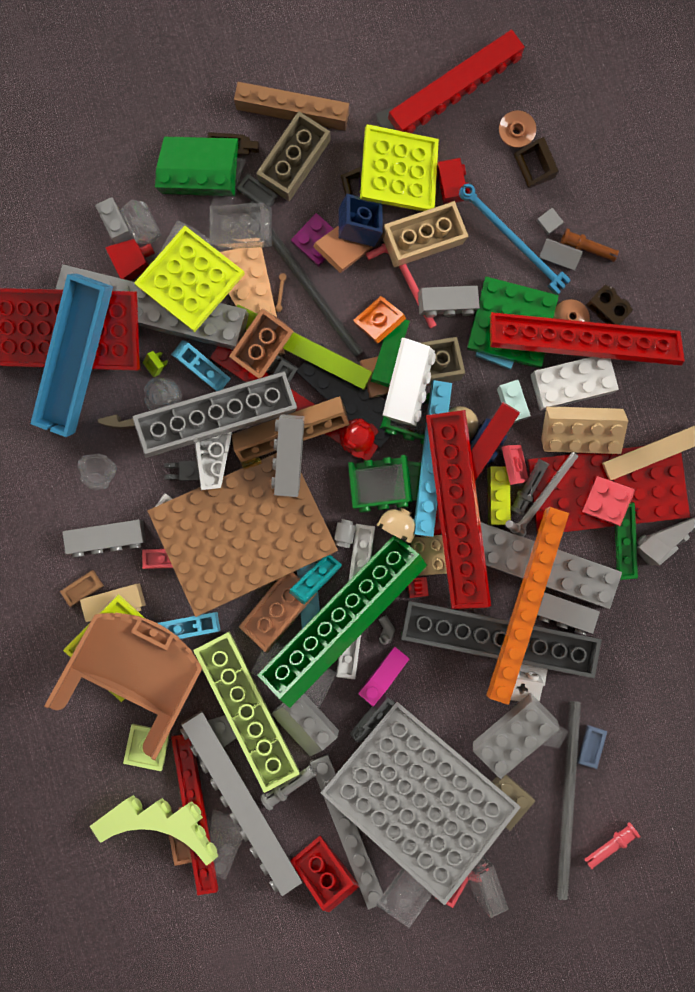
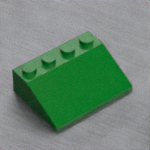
M164 137L156 167L155 188L161 194L235 196L238 139Z

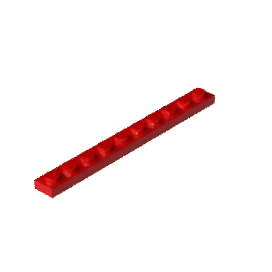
M217 346L210 357L212 361L246 383L259 379L229 357L233 351L231 349ZM265 373L263 377H267L270 375L268 373ZM291 389L297 406L296 411L315 405ZM341 428L325 433L326 436L341 445ZM373 443L368 450L364 451V456L361 459L364 461L370 460L378 446Z

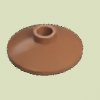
M511 111L501 119L499 135L508 146L522 148L533 141L536 135V123L532 116L524 111ZM518 130L519 134H515L513 131Z
M564 300L556 306L554 319L572 320L569 314H574L575 321L590 322L588 309L577 300Z

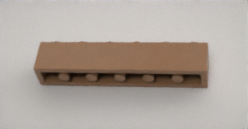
M237 83L234 97L236 110L293 120L299 111L323 127L346 131L349 103L248 83Z
M340 396L288 414L305 416L303 441L349 425L347 412ZM276 419L232 434L234 452L240 462L274 451V440L278 439V431H275Z

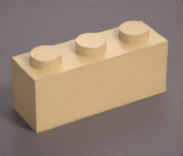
M140 583L80 599L85 621H91L94 615L99 614L118 594L138 612L141 611V607L146 606Z

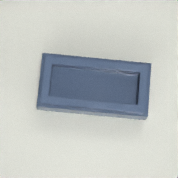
M587 725L577 760L578 764L597 769L607 735L606 730Z

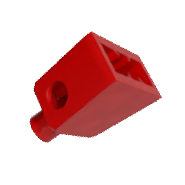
M135 239L105 247L120 279L132 281L149 267L146 258L155 254L150 243L140 247Z

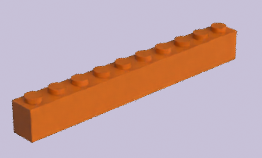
M552 507L545 508L486 694L489 699L507 705L510 703L569 516L567 512Z

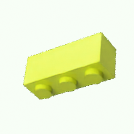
M491 466L487 468L488 525H505L508 520H511L509 477L506 466Z

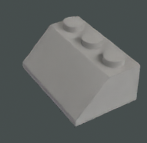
M305 693L291 708L282 703L271 713L309 756L323 751L338 737L339 730Z

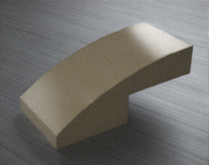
M112 415L98 419V423L110 428L136 429L133 418L121 421V417Z

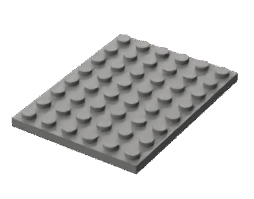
M398 702L394 704L321 792L330 803L444 906L521 808Z

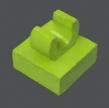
M154 351L147 353L143 361L144 366L153 377L160 375L162 369L168 363V360L161 362L159 359L162 356L161 352L155 354Z

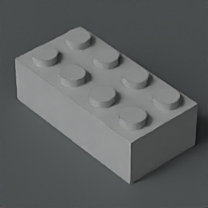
M530 693L473 741V752L501 779L560 730L558 721Z

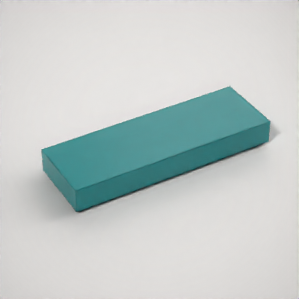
M331 555L319 560L290 589L289 593L304 605L341 568L342 564Z

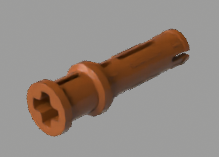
M568 228L565 230L560 242L575 249H582L601 256L612 262H615L617 257L610 255V253L617 256L619 250L588 240L584 234H575Z

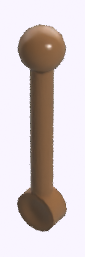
M284 273L279 275L280 288L278 302L275 306L277 312L282 311L284 281L287 279Z

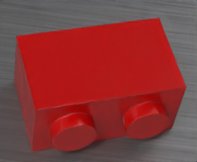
M460 158L438 162L437 175L443 205L454 201L455 203L464 201L459 196V190L464 184H469L465 182L464 178L466 176L465 165L461 164ZM466 188V189H465V192H466L467 194H469V193H470V189H469V188Z

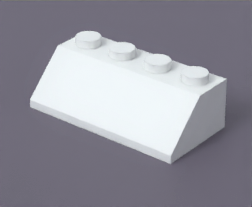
M402 338L383 416L394 422L416 426L417 422L420 421L421 405L426 399V385L429 384L431 379V365L434 364L436 359L435 351L430 346Z

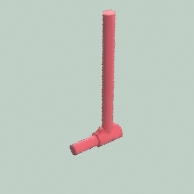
M385 243L365 254L367 259L371 260L383 253L389 254ZM400 265L399 268L419 306V289L407 265ZM423 315L430 329L437 326L433 317L427 318Z

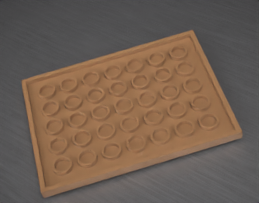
M277 453L224 476L221 488L201 491V487L147 510L195 617L338 552L302 473L298 497L274 495V489H271L272 477H275L276 470H272L273 458H277Z

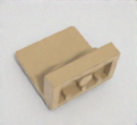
M442 535L413 538L411 542L412 549L418 552L427 564V567L418 576L446 574L447 569Z

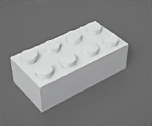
M589 357L536 370L530 375L540 411L546 410V406L559 407L612 394L619 390L611 359Z

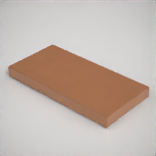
M294 572L278 579L239 625V628L265 652H269L317 594L315 593L304 605L292 596L289 591L300 580Z

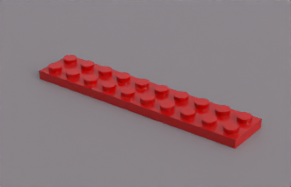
M493 312L490 315V347L679 366H682L685 361L681 332L676 330Z
M466 410L426 415L452 609L489 608L491 600Z

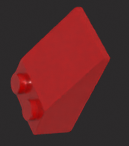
M322 836L317 837L290 860L323 911L331 912L360 887Z

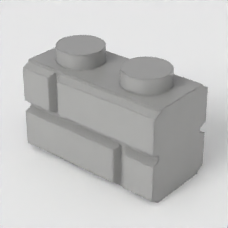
M112 197L95 205L115 244L127 241L133 237Z

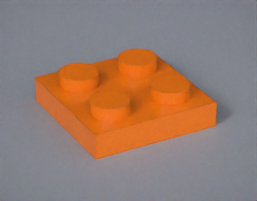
M380 296L353 321L357 327L378 344L400 325L406 317L390 302Z

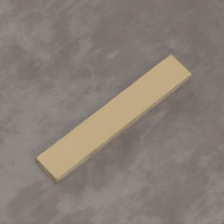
M695 426L602 463L608 479L611 481L695 447Z

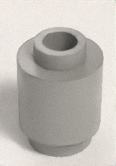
M342 519L341 523L337 522L334 536L336 546L350 548V544H353L356 529L353 521Z

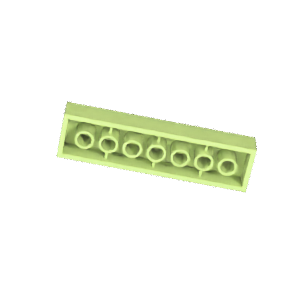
M230 631L194 649L193 651L263 792L265 793L299 775V769Z

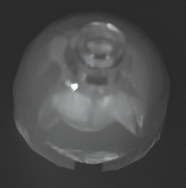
M169 378L151 379L144 388V392H147V398H144V401L149 411L182 402V393L179 385Z

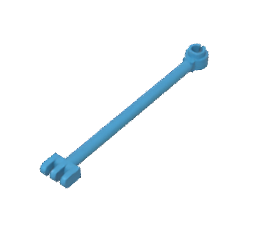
M464 184L460 188V198L464 201L472 202L552 281L548 287L558 295L561 292L559 288L564 289L566 287L561 280L568 284L571 281L570 278L563 272L556 275L477 197L473 185ZM469 188L471 190V194H467L465 192V189Z

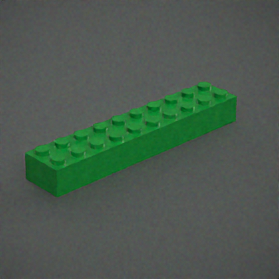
M393 535L257 676L284 704L291 708L427 567L421 555L400 538Z

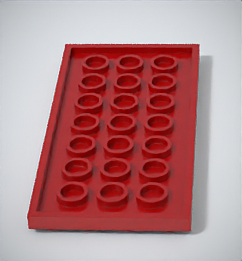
M0 288V366L45 367L64 289ZM112 291L92 369L140 370L137 291Z
M643 446L622 448L621 454H577L578 458L534 515L536 532L538 533L545 508L548 507L569 513L563 532L615 526V524L587 515L582 511L597 476L609 480L602 463ZM681 452L611 480L635 490L631 502L635 503L636 524L690 518ZM569 455L539 458L550 465L547 467L532 495L533 503ZM538 458L527 460L529 475L534 469Z

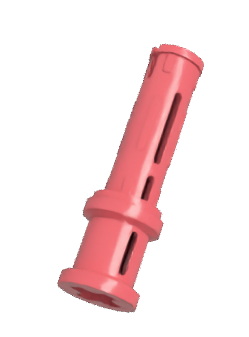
M630 822L619 833L615 832L614 838L584 858L591 869L621 847L622 849L627 848V844L635 838L639 839L641 837Z

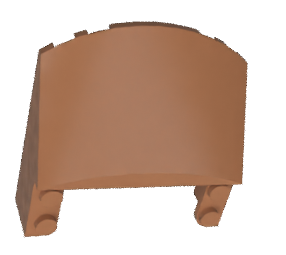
M122 613L95 614L44 707L53 710L63 709L82 677L157 714L143 743L144 753L150 756L152 760H156L202 667L191 649L177 635L156 622L136 615Z

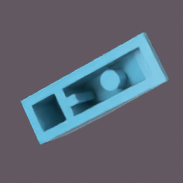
M184 340L171 353L175 359L215 391L222 390L231 379Z
M218 612L158 623L177 635L179 639L221 631Z

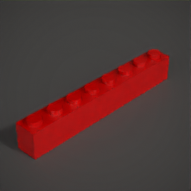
M511 29L389 111V121L397 131L413 133L419 125L427 124L432 116L435 114L440 115L446 110L447 106L458 103L462 96L474 92L478 85L481 83L486 84L496 73L501 74L508 65L517 63L522 58L525 46Z

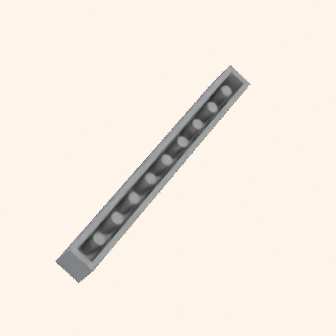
M199 711L181 723L183 728L180 731L185 740L189 738L193 745L190 748L195 757L199 755L203 762L200 765L205 774L209 772L213 779L210 780V783L215 791L219 789L223 796L220 797L223 805L225 808L229 806L233 813L229 815L235 825L239 823L242 827V830L239 832L245 842L249 840L252 844V847L249 849L255 859L260 858L262 864L259 866L265 876L270 875L272 881L269 883L274 892L279 891L281 896H284L300 885L302 881L202 711Z

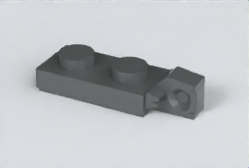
M383 694L378 702L370 708L350 733L352 738L361 743L394 706L395 702Z

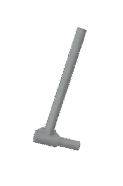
M572 452L520 522L514 523L511 520L506 522V527L513 534L521 537L526 535L525 529L527 524L578 458L576 453Z

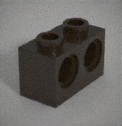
M606 284L586 304L605 324L620 325L633 311L630 303L625 299H621L617 295L616 290ZM600 296H604L607 299V303L601 302ZM614 309L620 310L621 316L615 315Z

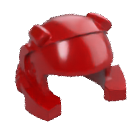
M353 419L349 421L348 426L341 428L340 442L343 449L351 453L352 456L363 458L364 451L372 446L374 438L379 431L372 423L366 422L365 419Z

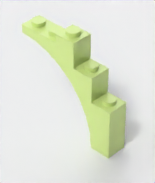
M133 795L90 826L100 843L113 835L125 831L139 829L155 830L169 834L184 842L198 854L206 866L218 857L215 845L209 842L204 828L197 823L203 817L201 816L200 808L192 801L173 814L170 804L164 801L163 798L146 810H143L141 801Z

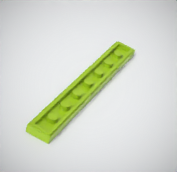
M237 304V307L246 309L249 313L245 329L247 330L258 314ZM293 332L283 349L362 389L366 388L373 374L372 371Z

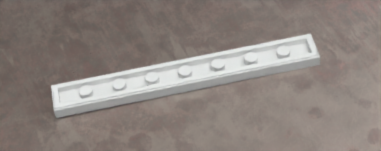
M356 524L349 580L371 559L375 526ZM361 635L338 658L336 677L355 679Z

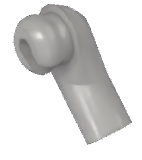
M387 615L379 619L383 627L379 641L383 645L391 643L395 633V628Z

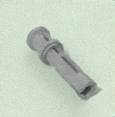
M309 765L299 772V775L282 785H278L269 793L262 794L260 796L261 801L266 809L272 810L274 805L280 801H285L288 797L287 795L313 777H316L314 768Z

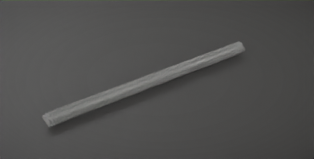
M570 701L572 704H569L572 705L569 706L571 708L569 709L571 710L569 715L571 716L568 718L571 721H568L570 722L568 723L570 725L568 726L570 727L568 732L570 733H567L569 734V738H567L569 739L567 740L569 742L567 743L569 744L567 749L569 750H566L568 751V755H566L568 756L566 757L568 762H565L568 765H565L567 766L565 767L567 769L565 770L567 771L565 776L567 777H564L566 778L564 779L566 781L564 782L566 783L564 784L566 786L564 787L566 788L564 793L566 794H563L565 796L563 797L565 798L563 799L565 804L562 806L564 808L562 809L564 810L562 811L564 813L562 814L564 815L562 820L564 821H561L563 822V826H561V830H563L561 835L563 836H560L562 837L560 838L562 840L560 841L562 845L560 849L562 851L559 853L561 855L559 856L561 857L559 858L561 863H558L560 864L558 865L560 867L558 868L560 872L558 877L560 878H557L559 879L557 880L559 882L557 883L559 887L557 891L559 893L556 895L559 900L568 899L570 847L572 844L571 832L573 829L571 827H573L574 785H576L575 773L577 770L575 768H577L576 758L578 755L576 753H578V726H580L578 724L580 723L579 714L581 711L579 710L581 709V703L578 701Z

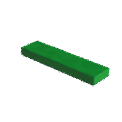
M405 319L384 338L370 382L389 388L401 340L405 338L409 320Z
M630 502L621 526L615 525L616 567L618 571L622 572L620 580L638 578L634 502Z

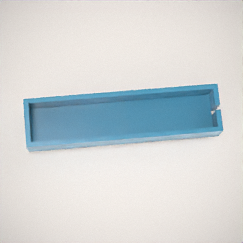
M77 273L67 274L31 425L45 430L51 428L50 432L64 437H68L76 432L113 286Z

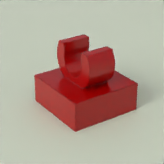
M427 577L415 578L408 585L409 598L429 596Z

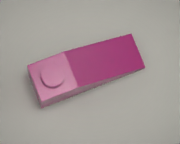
M394 646L358 690V694L374 706L406 665L409 658Z

